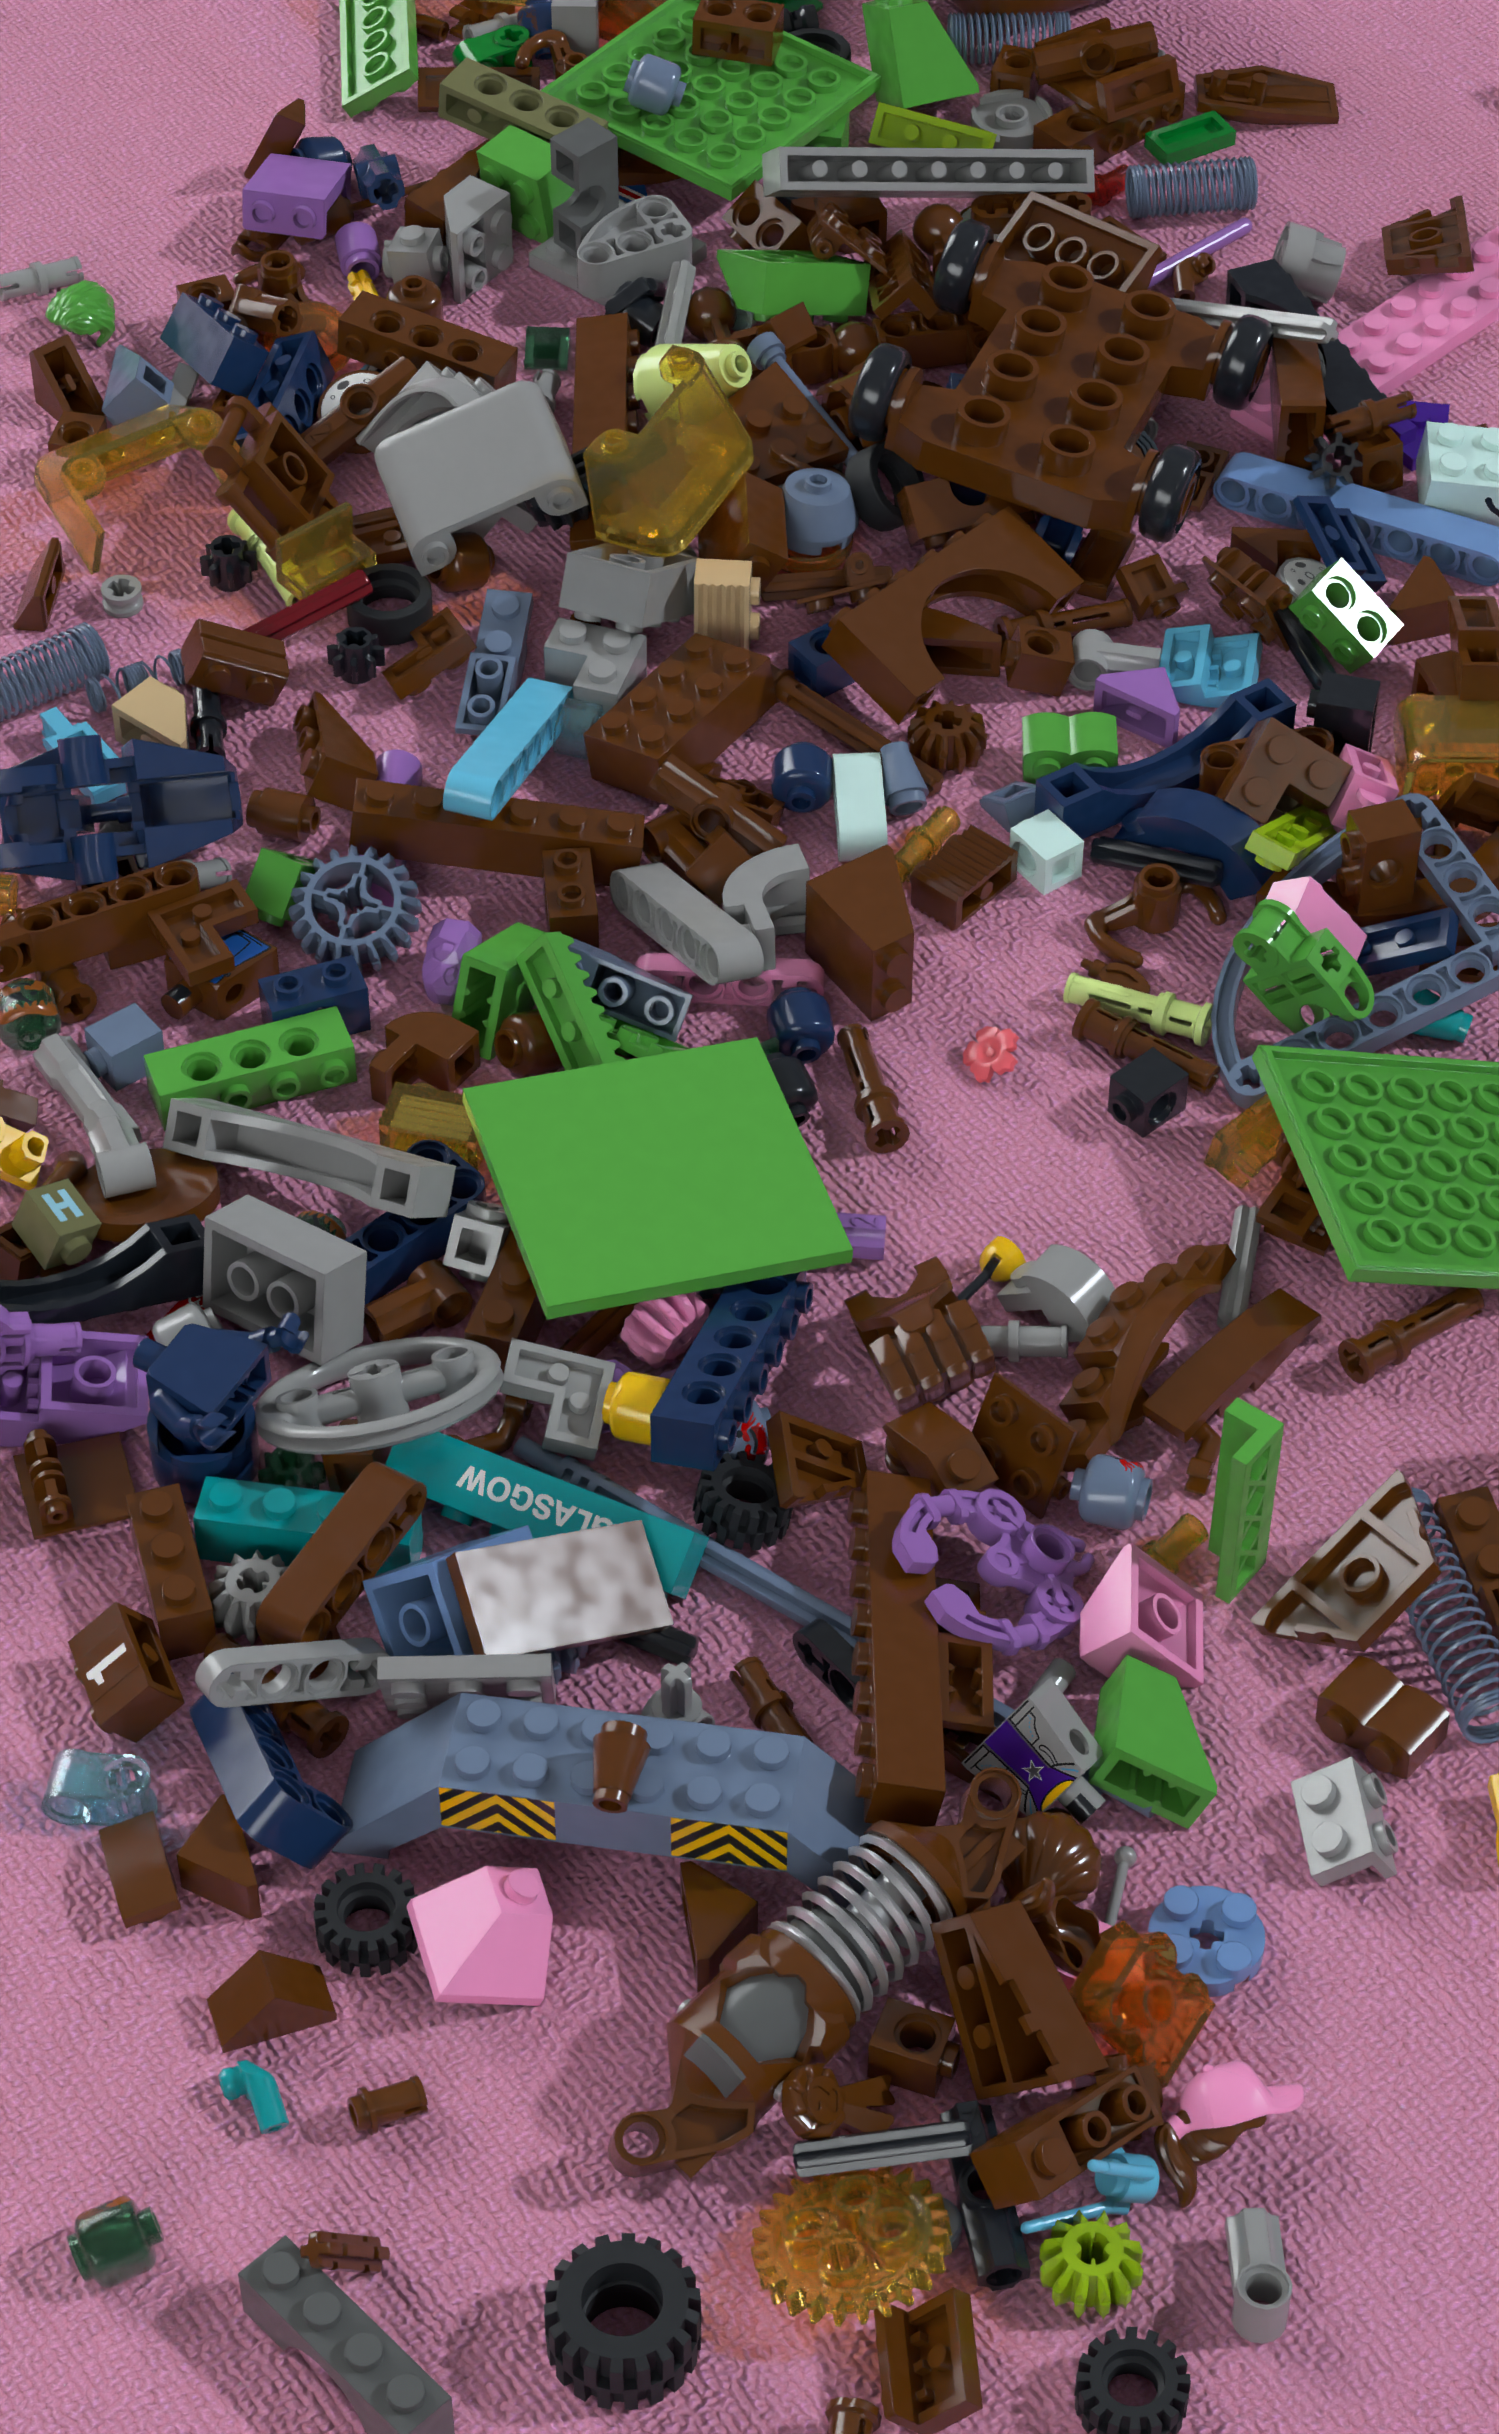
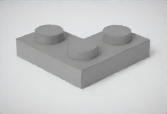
M512 1338L504 1368L503 1383L499 1393L551 1405L541 1449L594 1461L603 1426L602 1409L608 1385L612 1382L616 1363Z

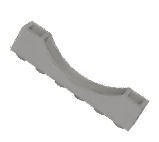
M171 1098L163 1142V1149L202 1160L258 1169L311 1182L352 1196L369 1207L408 1218L447 1217L456 1166L209 1098Z

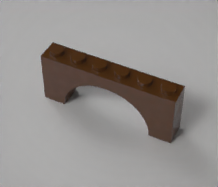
M1008 505L994 515L990 512L983 514L973 524L968 533L965 534L962 530L956 532L938 553L934 549L929 550L919 559L914 569L908 571L906 568L901 569L881 591L877 587L872 588L862 597L854 609L851 610L848 606L842 608L830 620L828 627L831 629V632L821 647L900 725L917 713L918 707L928 705L945 679L932 662L923 641L921 618L924 609L936 602L949 598L979 597L1005 604L1024 616H1029L1032 610L1036 609L1047 610L1051 614L1066 609L1084 583V580Z

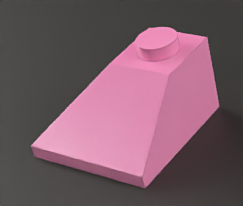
M1133 1543L1124 1546L1080 1612V1658L1107 1678L1111 1676L1125 1656L1130 1655L1177 1677L1180 1688H1197L1203 1685V1595Z
M484 1866L414 1897L409 1901L406 1906L435 2002L540 2006L545 1995L553 1913L538 1868Z

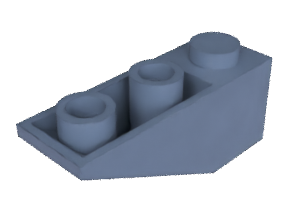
M120 344L115 350L102 412L106 414L107 419L113 426L120 430H126L137 438L170 405L174 383L140 355Z
M573 938L574 943L568 949L581 955L582 958L576 964V967L588 972L590 975L584 981V985L596 989L598 993L591 999L592 1003L603 1006L605 1009L604 1014L676 1042L694 995L609 952Z

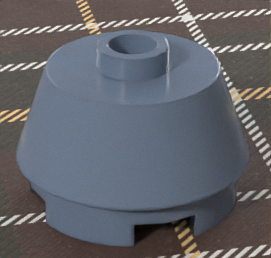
M821 468L801 469L789 475L782 486L784 491L788 549L806 555H821L823 547L839 545L841 550L845 549L852 541L853 533L859 525L858 512L847 480L838 473Z

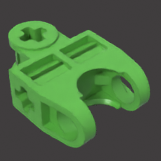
M1272 899L1260 901L1253 910L1252 922L1247 928L1241 929L1234 937L1233 947L1236 954L1251 967L1242 981L1265 1007L1292 1032L1297 1033L1311 1026L1302 1017L1301 1008L1304 1005H1308L1313 1011V1024L1330 1017L1329 1012L1349 1022L1365 1018L1371 1013L1374 1006V990L1357 961L1328 928L1310 933L1300 922L1295 912L1287 905ZM1252 943L1253 946H1252L1251 949L1249 950L1248 947H1249L1250 944ZM1347 985L1354 988L1358 994L1359 1007L1357 1010L1353 1008L1345 996Z

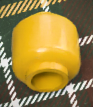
M626 1372L618 1382H610L604 1397L602 1420L603 1423L610 1425V1430L616 1439L651 1446L650 1414L671 1381L670 1379L638 1372Z

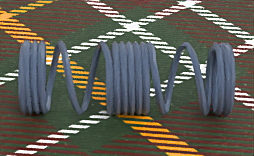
M181 649L169 651L168 660L161 655H157L154 660L153 671L143 661L118 668L115 677L116 685L103 673L99 675L98 679L94 677L86 678L85 688L94 711L100 713L107 710L106 698L100 685L101 677H105L110 682L118 699H120L119 672L122 671L124 685L128 693L149 677L147 670L153 678L158 680L156 664L159 658L163 659L170 668L176 685L178 687L180 684L185 685L183 671L185 666L182 665Z

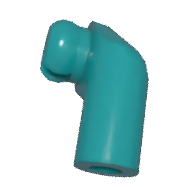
M248 2060L237 2061L235 2067H227L220 2071L218 2078L224 2097L228 2100H235L245 2095L252 2103L261 2134L273 2133L289 2126V2119L277 2082L270 2072Z

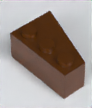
M1020 1900L930 1924L977 2101L1062 2083L1109 2067Z

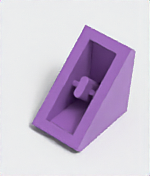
M1165 667L1100 674L1095 679L1093 712L1116 716L1117 726L1165 748L1177 742L1180 709Z

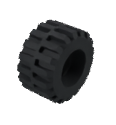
M622 2233V2241L610 2242L609 2235L607 2234L595 2237V2247L588 2249L583 2243L572 2250V2263L562 2259L554 2269L555 2280H548L545 2290L544 2318L547 2355L550 2365H556V2377L563 2386L573 2383L574 2395L584 2402L591 2395L597 2397V2405L600 2408L611 2410L613 2402H624V2410L638 2409V2400L647 2398L651 2406L663 2401V2389L667 2387L675 2393L684 2384V2372H693L697 2364V2351L701 2350L700 2288H696V2276L691 2267L682 2268V2256L673 2248L665 2253L661 2252V2241L648 2236L645 2243L635 2242V2233ZM616 2307L637 2308L655 2319L654 2323L647 2329L628 2336L610 2335L598 2330L591 2324L598 2315Z

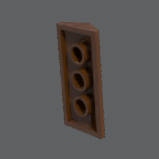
M1034 191L1029 193L995 240L1005 244L1004 260L1038 262L1044 265L1055 262L1074 263L1087 269L1092 274L1094 282L1126 293L1148 289L1162 253L1161 246Z

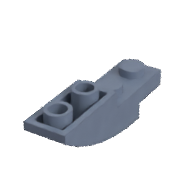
M487 589L476 641L477 648H475L474 652H470L455 724V733L479 736L520 688L528 653L526 641L534 606L533 593Z

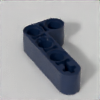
M431 1139L421 1140L407 1149V1153L456 1166L447 1217L408 1218L391 1212H385L345 1239V1241L367 1251L365 1305L386 1295L408 1280L410 1274L424 1262L437 1260L445 1255L454 1215L466 1210L468 1201L486 1202L485 1181L481 1173L440 1141Z
M203 1694L190 1708V1716L238 1824L252 1839L303 1867L315 1869L352 1828V1819L333 1798L303 1782L268 1704L223 1708L215 1706Z

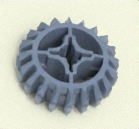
M351 844L348 849V856L340 857L337 850L332 848L329 853L331 861L325 864L322 860L314 858L312 864L316 873L312 874L301 871L300 880L304 887L292 888L291 897L296 903L289 908V916L292 921L296 922L292 926L293 934L296 939H303L301 947L305 954L315 953L317 964L353 955L361 973L363 971V964L371 963L372 968L379 972L381 969L380 958L386 956L389 960L397 962L399 956L395 947L399 946L410 949L412 941L408 933L418 932L419 920L415 916L421 914L422 905L420 900L415 898L419 893L417 884L413 880H408L410 878L409 871L404 865L395 867V859L390 853L378 860L377 850L370 846L364 856H359L357 847ZM372 883L381 886L394 898L393 907L384 906L382 900L373 898ZM344 884H347V885H346L345 887H343V888L336 889V888H338L339 886H342V885H344ZM362 902L364 909L360 911L357 908L358 913L351 914L349 918L347 911L351 909L354 912L353 907L360 906ZM318 913L327 914L329 920L338 922L337 925L340 931L338 937L329 934L317 923ZM376 931L366 937L361 938L364 934L368 932Z

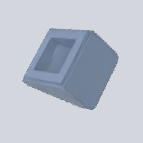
M1015 781L983 796L979 800L980 805L1010 833V828L1034 816L1036 785Z

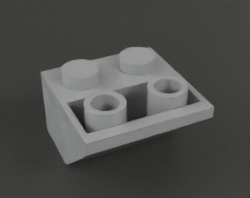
M471 175L444 195L446 246L449 251L448 269L453 298L459 304H462L499 273L506 270L513 263L514 256L510 193Z

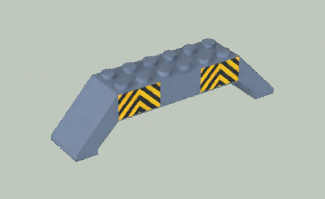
M461 1692L355 1751L341 1804L352 1819L353 1826L332 1849V1852L389 1859L391 1849L440 1827L787 1872L812 1890L818 1892V1877H834L833 1863L837 1861L849 1862L848 1848L859 1846L860 1836H863L864 1832L872 1824L865 1823L864 1798L855 1796L856 1776L805 1736ZM612 1720L627 1721L644 1728L648 1734L646 1742L651 1747V1751L629 1801L628 1809L623 1813L604 1812L592 1804L594 1797L593 1737L600 1733L603 1723ZM857 1856L858 1859L860 1860V1862H861V1864H862L864 1870L868 1873L869 1876H871V1875L869 1874V1872L867 1871V1869L865 1868V1865H864V1863H863V1861H862V1858L859 1857V1856ZM843 1872L849 1885L860 1895L865 1890L864 1886L850 1874ZM828 1887L838 1905L846 1909L850 1905L849 1901L837 1891Z

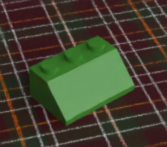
M717 249V260L736 307L754 313L753 320L766 322L801 302H804L812 322H814V315H823L822 320L838 323L848 322V316H866L871 264L835 254L827 260H821L813 255L812 250Z

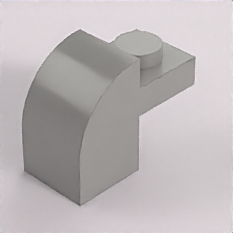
M1051 1244L1036 1261H1029L1017 1267L1010 1275L1011 1281L998 1293L997 1297L1006 1312L1042 1309L1051 1326L1067 1324L1068 1342H1081L1086 1335L1087 1328L1097 1320L1110 1301V1295L1115 1290V1287L1103 1270L1090 1258L1073 1248Z

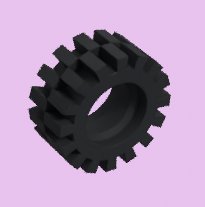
M737 1452L736 1460H733L729 1453H725L714 1472L702 1470L692 1511H695L694 1520L696 1524L703 1523L701 1531L707 1536L716 1532V1542L724 1545L726 1540L729 1539L734 1541L733 1548L740 1550L743 1549L744 1543H749L751 1550H761L762 1542L771 1547L776 1544L777 1538L782 1540L786 1535L793 1508L785 1509L779 1506L773 1463L769 1466L764 1465L765 1457L757 1454L755 1461L747 1460V1452ZM737 1499L746 1500V1501H749V1502H752V1503L743 1502V1501H740V1500H737Z
M364 1863L354 1864L355 1875L348 1876L343 1868L335 1872L336 1884L327 1879L321 1885L322 1895L316 1894L314 1900L315 1911L313 1913L318 1948L321 1953L325 1952L326 1961L332 1967L340 1961L341 1972L351 1975L354 1966L360 1967V1977H371L370 1967L379 1966L381 1975L391 1972V1960H394L401 1967L407 1962V1951L414 1954L418 1947L406 1907L409 1901L418 1895H415L414 1886L410 1880L402 1882V1873L394 1868L388 1876H385L383 1864L374 1863L372 1873H365ZM362 1909H378L390 1916L387 1924L372 1931L353 1930L345 1924L348 1916Z
M1126 2327L1124 2339H1119L1115 2328L1105 2333L1104 2345L1097 2337L1089 2344L1088 2355L1082 2353L1079 2360L1074 2394L1076 2396L1077 2416L1083 2414L1082 2427L1087 2433H1090L1095 2428H1097V2434H1169V2432L1177 2434L1182 2427V2420L1186 2417L1191 2381L1190 2374H1186L1188 2364L1184 2356L1181 2355L1175 2358L1176 2345L1168 2339L1162 2347L1157 2346L1159 2333L1148 2329L1146 2339L1144 2340L1137 2338L1138 2327ZM1136 2374L1151 2381L1155 2386L1157 2394L1149 2404L1128 2406L1111 2397L1108 2384L1118 2375Z

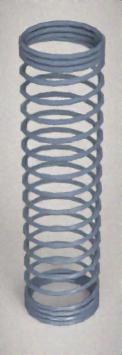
M1411 1487L1416 1502L1424 1503L1420 1514L1425 1528L1433 1529L1428 1534L1429 1539L1435 1535L1436 1531L1441 1533V1539H1430L1431 1543L1439 1542L1433 1549L1436 1557L1446 1556L1438 1563L1441 1571L1449 1569L1452 1571L1443 1579L1429 1585L1411 1604V1608L1408 1607L1405 1612L1409 1616L1410 1624L1415 1628L1416 1637L1422 1643V1650L1428 1655L1429 1665L1434 1669L1436 1679L1441 1683L1442 1693L1448 1698L1449 1707L1454 1711L1455 1720L1463 1737L1470 1742L1480 1744L1496 1742L1499 1740V1722L1485 1726L1469 1725V1722L1474 1716H1482L1499 1710V1704L1486 1709L1499 1703V1686L1479 1696L1468 1698V1696L1485 1685L1499 1681V1677H1494L1499 1672V1662L1487 1663L1494 1657L1495 1653L1499 1655V1640L1492 1636V1626L1485 1622V1612L1478 1608L1479 1599L1472 1594V1585L1465 1580L1466 1573L1459 1567V1558L1452 1553V1544L1446 1540V1531L1440 1527V1519L1433 1513V1504L1429 1496L1423 1490ZM1430 1518L1434 1519L1435 1525L1426 1524L1430 1521ZM1443 1544L1447 1546L1448 1552H1437ZM1449 1558L1454 1560V1566H1443ZM1456 1571L1460 1573L1461 1580L1450 1578ZM1459 1583L1454 1589L1439 1598L1421 1601L1423 1597L1439 1587ZM1462 1585L1467 1587V1593H1456ZM1465 1597L1456 1606L1444 1612L1427 1615L1429 1611L1445 1601ZM1469 1598L1474 1601V1607H1462ZM1417 1605H1430L1421 1615L1414 1613ZM1471 1611L1465 1618L1452 1625L1434 1628L1449 1616L1459 1612ZM1475 1612L1480 1615V1621H1468L1474 1616ZM1423 1619H1436L1428 1628L1420 1626ZM1478 1624L1470 1633L1458 1639L1441 1642L1443 1638L1453 1631L1465 1626ZM1482 1625L1487 1629V1635H1474L1481 1629ZM1444 1632L1435 1642L1427 1640L1429 1633ZM1485 1638L1476 1647L1464 1653L1447 1656L1462 1644L1471 1640ZM1489 1639L1494 1643V1649H1481ZM1437 1646H1450L1441 1656L1433 1654ZM1491 1652L1485 1659L1470 1667L1454 1670L1458 1665L1471 1657ZM1458 1659L1448 1670L1440 1668L1443 1660ZM1498 1666L1489 1675L1479 1680L1461 1684L1462 1681L1478 1671ZM1440 1672L1445 1673L1443 1678L1441 1677ZM1465 1673L1455 1684L1447 1682L1450 1674ZM1447 1686L1452 1687L1450 1692L1447 1690ZM1472 1687L1462 1698L1453 1696L1456 1688ZM1453 1700L1458 1701L1457 1706L1454 1705ZM1463 1702H1469L1462 1710H1460Z

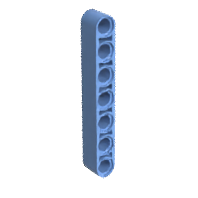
M1239 452L1233 455L1214 483L1213 494L1222 506L1293 529L1307 530L1292 502L1297 495L1329 496L1335 508L1350 509L1372 553L1416 566L1425 555L1433 558L1442 574L1483 586H1493L1499 583L1498 526L1351 483L1345 486L1339 479H1336L1333 489L1325 490L1324 479L1317 477L1309 480L1308 476L1313 471L1248 452Z

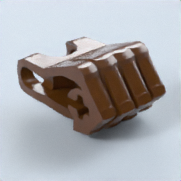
M937 1256L914 1266L918 1275L908 1291L899 1297H873L865 1289L844 1300L858 1334L900 1415H904L922 1404L938 1402L949 1393L965 1389L974 1382V1379L988 1376L996 1370L994 1353L974 1312L966 1299L959 1300L953 1292V1286L947 1270Z

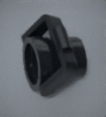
M640 277L633 282H625L605 305V315L628 312L631 329L639 330L641 345L650 349L655 346L663 308V304L660 302L664 300L666 293L664 282Z

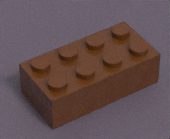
M695 633L583 733L591 778L667 805L666 802L647 790L646 787L670 753L698 772L702 767L710 765L777 703L770 657Z

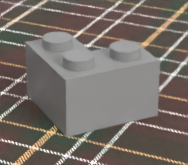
M558 617L544 645L545 681L573 687L575 728L588 730L647 677L646 635Z

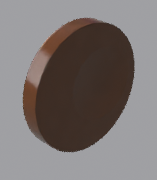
M163 1148L149 1149L155 1170L156 1187L105 1199L99 1183L96 1165L90 1167L88 1172L74 1187L102 1223L95 1238L113 1242H124L146 1223L194 1213L200 1222L204 1221L205 1217L213 1213L217 1208L221 1197L215 1166L208 1160H202Z

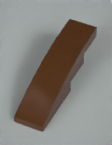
M1281 1288L1277 1289L1234 1319L1185 1361L1142 1404L1144 1416L1186 1443L1213 1413L1221 1418L1227 1407L1237 1397L1239 1398L1247 1388L1256 1392L1321 1321V1314Z
M935 1577L936 1589L944 1584H954L969 1596L979 1614L986 1616V1611H980V1583ZM938 1624L943 1728L990 1735L994 1730L992 1643L959 1637Z

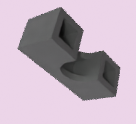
M589 117L550 138L551 174L575 189L567 201L553 208L554 243L576 259L578 247L586 234L604 216L619 207L617 136Z

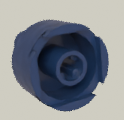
M253 1405L249 1407L231 1431H236V1433L213 1451L206 1449L200 1442H182L178 1440L150 1410L147 1417V1433L153 1473L159 1486L163 1487L179 1483L184 1503L198 1504L206 1476L252 1482L260 1466L259 1442Z

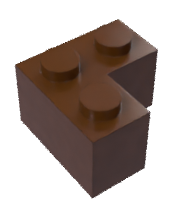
M1273 717L1256 723L1215 796L1244 812L1259 826H1263L1267 823L1283 793L1314 812L1330 808L1353 766Z

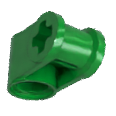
M506 25L496 31L474 38H467L455 47L452 61L455 67L466 57L487 67H516L515 58L523 43L530 38V33L524 26ZM532 60L530 61L528 67H533Z

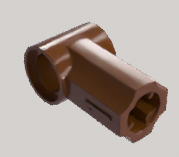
M237 284L228 312L241 319V325L248 327L259 335L257 339L260 338L261 334L281 338L290 336L293 333H299L304 319L300 315L298 303L287 298L271 296L261 290L243 284Z
M673 810L645 823L642 851L651 863L664 862L674 873L705 895L685 874L686 869L709 846L693 832L690 820L677 810Z
M430 1260L418 1266L410 1274L405 1286L364 1305V1325L374 1343L402 1339L432 1323L438 1328H450L460 1323L469 1314L473 1306V1298L446 1265H443L441 1260Z

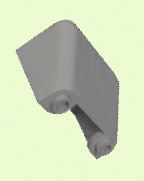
M521 380L511 383L392 435L380 442L374 454L379 475L412 559L421 576L442 569L455 558L457 548L451 533L535 497L543 512L555 516L568 514L589 505L563 433L541 388L531 381Z

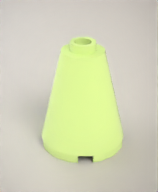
M658 344L649 349L647 353L642 354L636 362L633 372L634 394L637 401L642 399L648 410L644 415L649 422L656 424L664 416H668L681 428L686 429L747 385L752 375V365L746 351L736 344Z

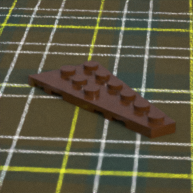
M775 361L666 448L661 456L651 460L603 499L601 512L623 540L628 541L716 509L744 472H748L775 486L784 484L787 477L798 470L783 463L780 460L782 454H788L814 468L825 469L844 462L847 458L849 447Z

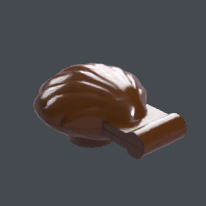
M1037 1811L1025 1818L1016 1819L1012 1834L1026 1848L1001 1874V1882L1007 1892L1002 1904L1009 1903L1021 1891L1042 1881L1044 1877H1049L1054 1882L1056 1888L1055 1897L1065 1895L1075 1905L1086 1900L1087 1895L1098 1887L1102 1861L1100 1850L1095 1846L1090 1831L1077 1824L1072 1816L1062 1812L1051 1814Z

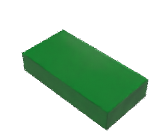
M1213 110L1145 133L1144 147L1163 165L1167 162L1172 165L1175 161L1179 164L1182 161L1186 162L1235 145L1236 130Z

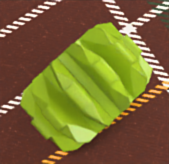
M1080 2210L1073 2216L1072 2225L1057 2220L1055 2226L1051 2229V2238L1044 2239L1040 2246L1039 2259L1043 2265L1040 2267L1039 2278L1042 2287L1052 2288V2300L1055 2307L1072 2301L1074 2303L1073 2311L1077 2318L1086 2311V2307H1094L1103 2320L1110 2312L1111 2303L1126 2309L1127 2304L1131 2301L1132 2290L1138 2289V2286L1142 2283L1143 2269L1140 2263L1142 2262L1143 2250L1140 2246V2241L1130 2240V2229L1127 2222L1110 2227L1108 2225L1109 2218L1105 2210L1097 2217L1096 2221H1088Z

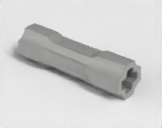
M55 1033L41 1040L39 1048L32 1054L35 1065L52 1089L62 1094L79 1117L87 1136L97 1125L98 1119L116 1115L120 1121L131 1124L137 1140L140 1142L142 1136L139 1127L125 1108L113 1100L92 1072L88 1059L72 1037L60 1036Z

